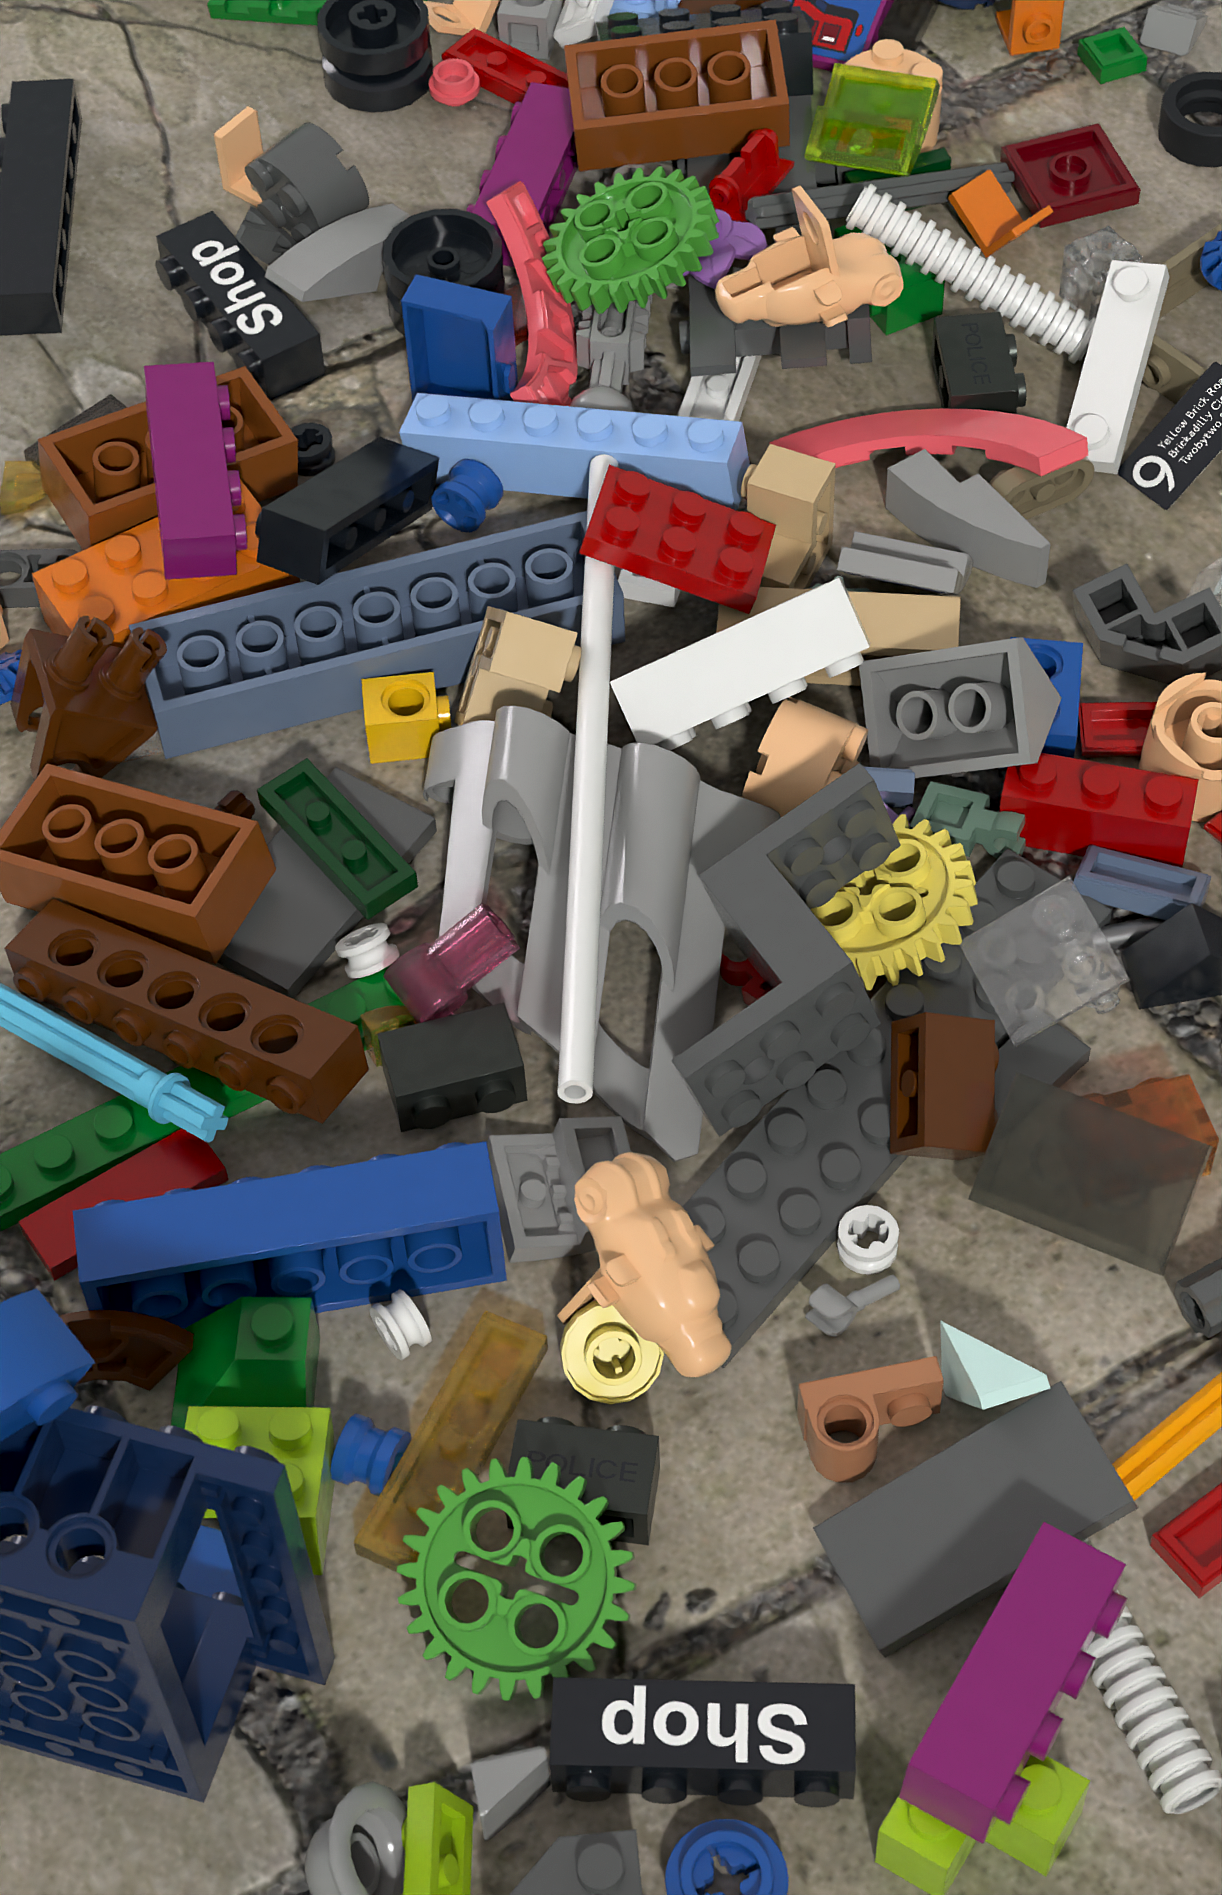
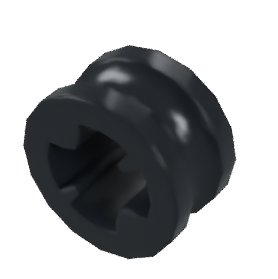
M303 423L291 428V431L298 439V475L305 477L316 476L334 464L336 454L332 446V434L328 428L317 423Z

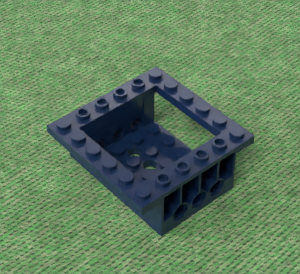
M87 1406L84 1411L69 1407L51 1422L40 1426L32 1422L0 1442V1744L204 1803L256 1666L325 1685L335 1660L285 1464L279 1463L274 1456L255 1447L238 1446L232 1451L206 1444L194 1433L180 1427L162 1426L157 1431L131 1424L117 1412L101 1406ZM207 1508L216 1512L241 1597L226 1592H215L212 1597L186 1591L185 1587L178 1582ZM10 1536H14L11 1538L10 1542L4 1540Z

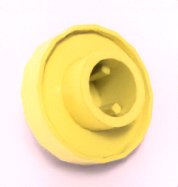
M597 1300L575 1312L564 1327L559 1346L564 1373L574 1389L592 1401L606 1404L628 1402L646 1392L659 1376L664 1358V1352L656 1343L641 1338L622 1318L613 1305L602 1308Z

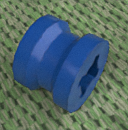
M463 459L452 469L449 475L450 481L441 483L431 498L436 513L445 523L461 532L471 533L478 530L486 518L485 510L495 508L501 501L504 492L499 478L490 468L478 461Z
M355 1413L345 1424L337 1441L331 1461L330 1472L332 1480L346 1485L355 1481L367 1484L370 1494L388 1499L397 1488L407 1465L411 1450V1433L397 1427L387 1431L378 1429L371 1418Z

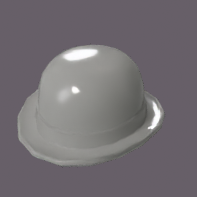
M373 1781L352 1788L336 1806L333 1818L323 1823L315 1832L305 1855V1875L311 1895H401L403 1893L405 1850L401 1832L403 1822L407 1817V1808L391 1788Z

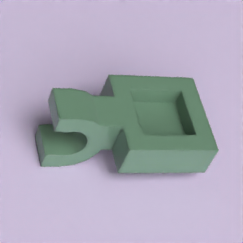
M930 781L909 826L910 829H913L922 820H929L933 834L946 829L949 832L952 845L961 843L965 856L970 857L975 843L982 844L986 851L996 859L1007 848L1022 856L1026 847L1025 839L1019 837L1025 824L1024 814L1009 811H990L989 795Z

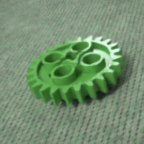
M658 166L650 177H645L642 167L636 169L632 179L625 181L622 174L617 173L615 174L613 185L609 187L600 182L595 183L596 194L591 197L578 194L576 198L580 206L577 209L563 208L560 212L565 223L550 225L549 229L554 238L543 242L547 255L542 257V260L548 270L547 274L557 293L561 292L567 304L575 301L581 311L594 304L597 313L603 314L611 303H615L618 312L624 313L629 301L636 300L642 309L647 305L648 296L653 293L662 299L667 298L666 286L673 283L684 287L687 284L683 276L685 271L699 272L703 269L698 257L713 254L714 251L709 241L719 238V233L715 226L719 222V218L706 187H700L694 175L685 179L682 171L676 169L669 176H666L663 167Z
M521 1457L515 1477H508L505 1467L499 1459H491L489 1481L483 1483L471 1469L465 1468L462 1470V1480L465 1487L463 1493L458 1495L450 1488L440 1484L436 1489L445 1508L440 1513L420 1507L416 1513L420 1519L429 1527L426 1536L404 1535L403 1542L419 1552L418 1562L397 1566V1572L404 1576L415 1578L417 1589L406 1592L398 1597V1603L420 1606L422 1615L416 1618L406 1629L409 1634L430 1631L434 1639L422 1655L426 1660L440 1657L446 1652L452 1657L445 1678L449 1681H454L467 1669L473 1670L472 1693L482 1694L492 1678L499 1679L502 1700L509 1701L513 1699L519 1680L526 1681L527 1687L534 1699L542 1698L546 1675L551 1674L553 1677L572 1678L568 1665L574 1661L591 1673L597 1670L598 1667L589 1648L594 1643L610 1649H615L618 1645L613 1636L604 1628L608 1619L614 1621L630 1620L631 1615L620 1606L614 1604L616 1594L635 1591L637 1584L617 1577L616 1568L635 1559V1555L631 1551L613 1550L610 1543L626 1527L623 1522L602 1525L598 1520L610 1502L605 1496L596 1498L586 1505L581 1501L587 1484V1480L583 1477H577L565 1489L559 1487L561 1469L560 1465L552 1462L548 1466L540 1480L534 1478L533 1465L528 1457ZM496 1509L503 1510L512 1520L514 1527L513 1537L502 1550L489 1552L478 1542L476 1535L477 1524L487 1512ZM571 1534L581 1543L583 1550L582 1563L571 1575L557 1576L546 1566L544 1558L545 1548L555 1536ZM464 1551L508 1567H515L520 1557H524L527 1559L525 1565L526 1573L576 1591L579 1595V1600L576 1604L569 1605L525 1589H519L513 1600L507 1596L509 1591L508 1583L458 1565L455 1560L456 1555ZM474 1579L480 1582L487 1590L489 1597L488 1609L484 1616L476 1622L466 1623L459 1619L453 1611L452 1597L457 1586L464 1581ZM537 1604H544L551 1608L556 1614L559 1623L555 1639L549 1645L542 1648L533 1647L528 1644L520 1630L521 1618L525 1611Z

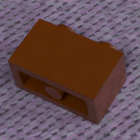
M924 1012L891 1022L890 1154L959 1161L994 1153V1139L999 1127L998 1113L995 1109V1072L999 1062V1050L995 1043V1020Z

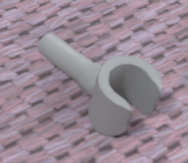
M892 1274L859 1291L855 1290L846 1297L829 1284H823L810 1296L809 1304L813 1309L806 1314L805 1318L825 1334L837 1337L849 1327L857 1312L863 1310L865 1306L898 1291L900 1283L897 1277Z

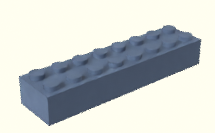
M587 511L336 573L319 585L303 581L129 625L130 633L133 629L142 627L144 633L139 640L142 639L145 631L150 629L157 633L167 645L166 654L159 661L155 669L152 670L145 682V691L158 725L157 732L165 759L364 709L361 679L434 672L436 690L465 683L488 606L577 632L575 645L580 646L585 555L580 554L579 551L586 534ZM615 572L611 645L625 642L624 594Z

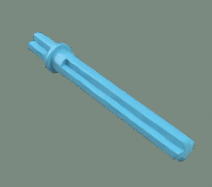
M0 982L1 1027L147 1108L151 1119L160 1124L172 1122L206 1142L213 1141L217 1130H225L229 1119L223 1115L225 1106L191 1088L190 1082L185 1076L179 1073L167 1075Z

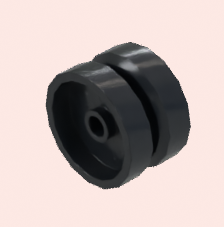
M327 0L317 15L318 36L322 52L325 87L335 101L349 109L368 113L390 112L413 104L427 93L429 79L433 74V57L430 44L428 7L423 0Z
M432 209L412 215L392 229L384 241L383 266L385 280L388 284L389 316L397 331L405 336L401 300L416 274L506 295L505 277L503 275L502 239L494 225L477 214L463 210Z

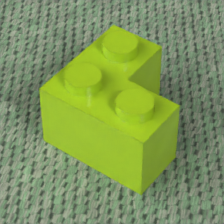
M189 1406L184 1429L197 1435L204 1443L232 1451L238 1446L255 1447L271 1454L279 1463L285 1464L313 1575H323L335 1480H332L330 1472L335 1450L331 1408ZM207 1508L204 1518H217L215 1510Z
M1030 1755L1020 1776L1029 1780L1031 1784L1016 1816L1010 1825L997 1818L985 1842L1042 1875L1047 1876L1082 1813L1090 1780L1048 1756L1042 1761ZM898 1796L878 1830L875 1862L930 1895H946L975 1845L976 1840L900 1799Z

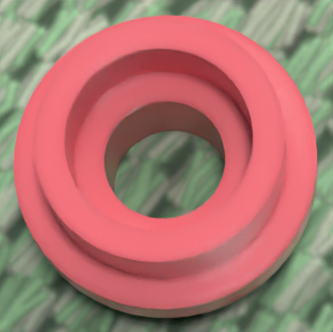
M447 59L434 67L433 74L429 79V91L431 96L442 104L461 106L478 95L480 80L469 62L462 59Z

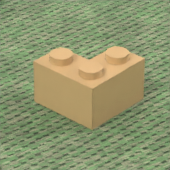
M770 444L759 464H751L748 467L741 486V497L747 499L746 512L776 525L760 587L809 588L832 546L836 463Z
M488 606L454 723L463 725L478 720L495 721L496 711L502 706L530 708L551 718L553 702L546 700L548 691L552 690L560 693L563 681L572 682L581 658V647L575 645L578 633Z

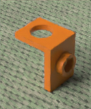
M1012 0L1011 9L996 12L995 19L1010 56L1059 49L1065 0Z
M991 170L982 173L948 196V200L986 258L1054 212L1050 205L1023 221Z

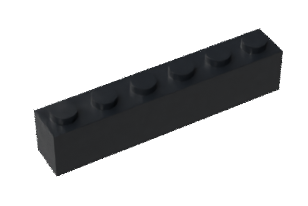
M74 79L12 81L9 103H3L1 107L2 126L6 136L0 137V336L62 333L82 117Z

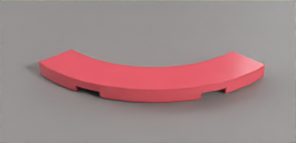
M519 181L486 201L512 257L524 298L528 323L526 366L522 378L516 388L510 393V396L515 402L570 406L572 399L568 396L569 386L576 382L578 370L576 330L570 303L567 304L564 301L561 292L557 293L547 274L548 270L542 260V257L547 255L543 242L550 238L524 183Z
M937 408L878 413L823 424L769 442V444L836 463L835 468L869 461V455L875 450L905 447L906 455H914L923 449H926L930 454L954 455L958 446L983 449L987 459L1012 464L1042 477L1089 456L1087 437L1068 428L1028 416L976 409Z

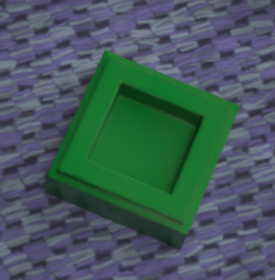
M1125 27L1086 37L1078 42L1077 55L1100 85L1146 71L1148 57Z

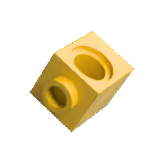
M434 672L361 679L370 763L429 758L432 737L441 731L452 728L448 695L436 696Z

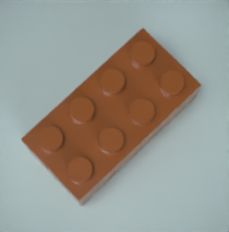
M776 20L564 46L579 172L621 167L627 164H645L741 152V149L747 143L748 136L754 130L769 128L777 134L778 147L790 146L789 99Z
M246 366L216 376L217 385H228L230 420L221 421L222 428L233 427L236 462L227 463V470H239L241 481L257 502L296 488L298 486V439ZM146 401L38 439L42 488L83 550L158 516Z
M51 764L45 765L0 829V892L6 903L40 912L52 899H55L215 965L276 871L258 821Z

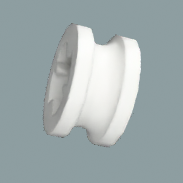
M376 923L362 927L346 935L335 945L338 956L348 959L345 971L349 978L369 976L381 971L397 960L400 955L395 944H388L386 941L390 935L387 924Z
M863 1205L846 1212L840 1220L838 1228L837 1251L840 1260L852 1271L866 1275L880 1273L889 1268L897 1255L899 1238L897 1221L890 1212L878 1206ZM867 1231L879 1234L878 1241H873L868 1249L857 1246V1238L862 1239Z
M399 1289L391 1295L392 1302L389 1305L383 1306L380 1303H376L369 1310L373 1323L387 1347L397 1359L403 1360L410 1355L409 1348L411 1345L418 1344L424 1347L431 1343L432 1338L428 1326L414 1302L403 1290Z

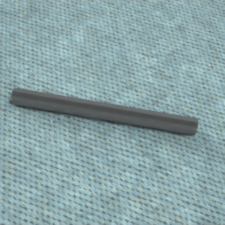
M999 162L805 189V192L825 218L832 220L848 217L865 187L868 188L870 184L877 187L875 193L883 197L885 193H888L892 196L890 202L897 206L900 202H903L907 205L906 209L949 203L948 196L987 170L992 171L1007 194L1011 191V182L1015 181L1014 171L1009 170L1006 163ZM792 191L752 197L748 200V210L744 211L745 219L758 226L761 230L799 224Z

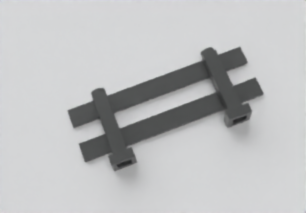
M811 95L788 96L790 146L778 147L779 158L794 161V167L773 191L774 194L791 192L793 188L799 185L805 190L817 188L816 185L845 184V173L858 170V166L815 159L814 156L822 139L814 140ZM741 152L678 159V169L682 171L685 179L694 175L699 186H705L709 194L711 180L715 176L720 175L735 157L740 158ZM799 224L775 228V234L794 227L798 234L802 235ZM733 263L727 275L733 274ZM689 273L690 320L679 321L682 355L690 354L691 377L736 373V357L781 354L782 369L827 366L826 350L849 348L850 364L872 362L869 304H862L855 311L847 315V320L831 327H826L822 321L779 327L770 326L763 320H748L737 324L727 318L720 310L716 300L715 289L697 281Z

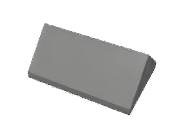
M1023 637L867 660L859 665L866 728L869 729L867 740L870 767L908 769L915 772V778L1038 763L1062 699Z

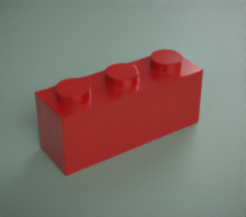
M1041 753L1038 763L1007 767L999 812L1009 811L1025 815V824L1019 837L1025 839L1026 847L1084 857L1088 846L1093 845L1182 868L1199 779Z

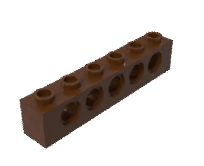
M52 899L4 948L14 973L13 982L22 995L37 1003L45 1002L64 1010L80 1023L86 1025L93 1023L112 1031L130 1045H144L160 1052L183 1068L190 1069L194 1067L215 1076L233 1090H247L263 1097L288 1114L299 1113L323 1124L369 1071L358 1025L58 900Z

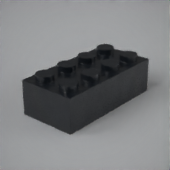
M766 1L761 4V9L742 11L739 5L721 4L711 7L710 13L690 15L688 9L670 8L660 11L659 17L638 19V14L620 12L608 15L607 21L596 22L598 42L776 20L788 96L814 95L812 31L800 6L792 7V2Z

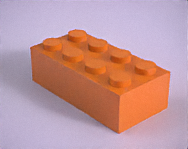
M241 479V506H232L233 515L244 514L247 550H236L237 575L165 580L158 516L32 573L43 618L52 633L70 636L75 624L82 616H89L90 622L85 628L87 630L91 620L95 617L106 623L112 630L114 640L111 646L121 648L124 647L131 634L129 628L131 624L299 583L300 578L256 562L259 538L256 537L255 526L262 507Z

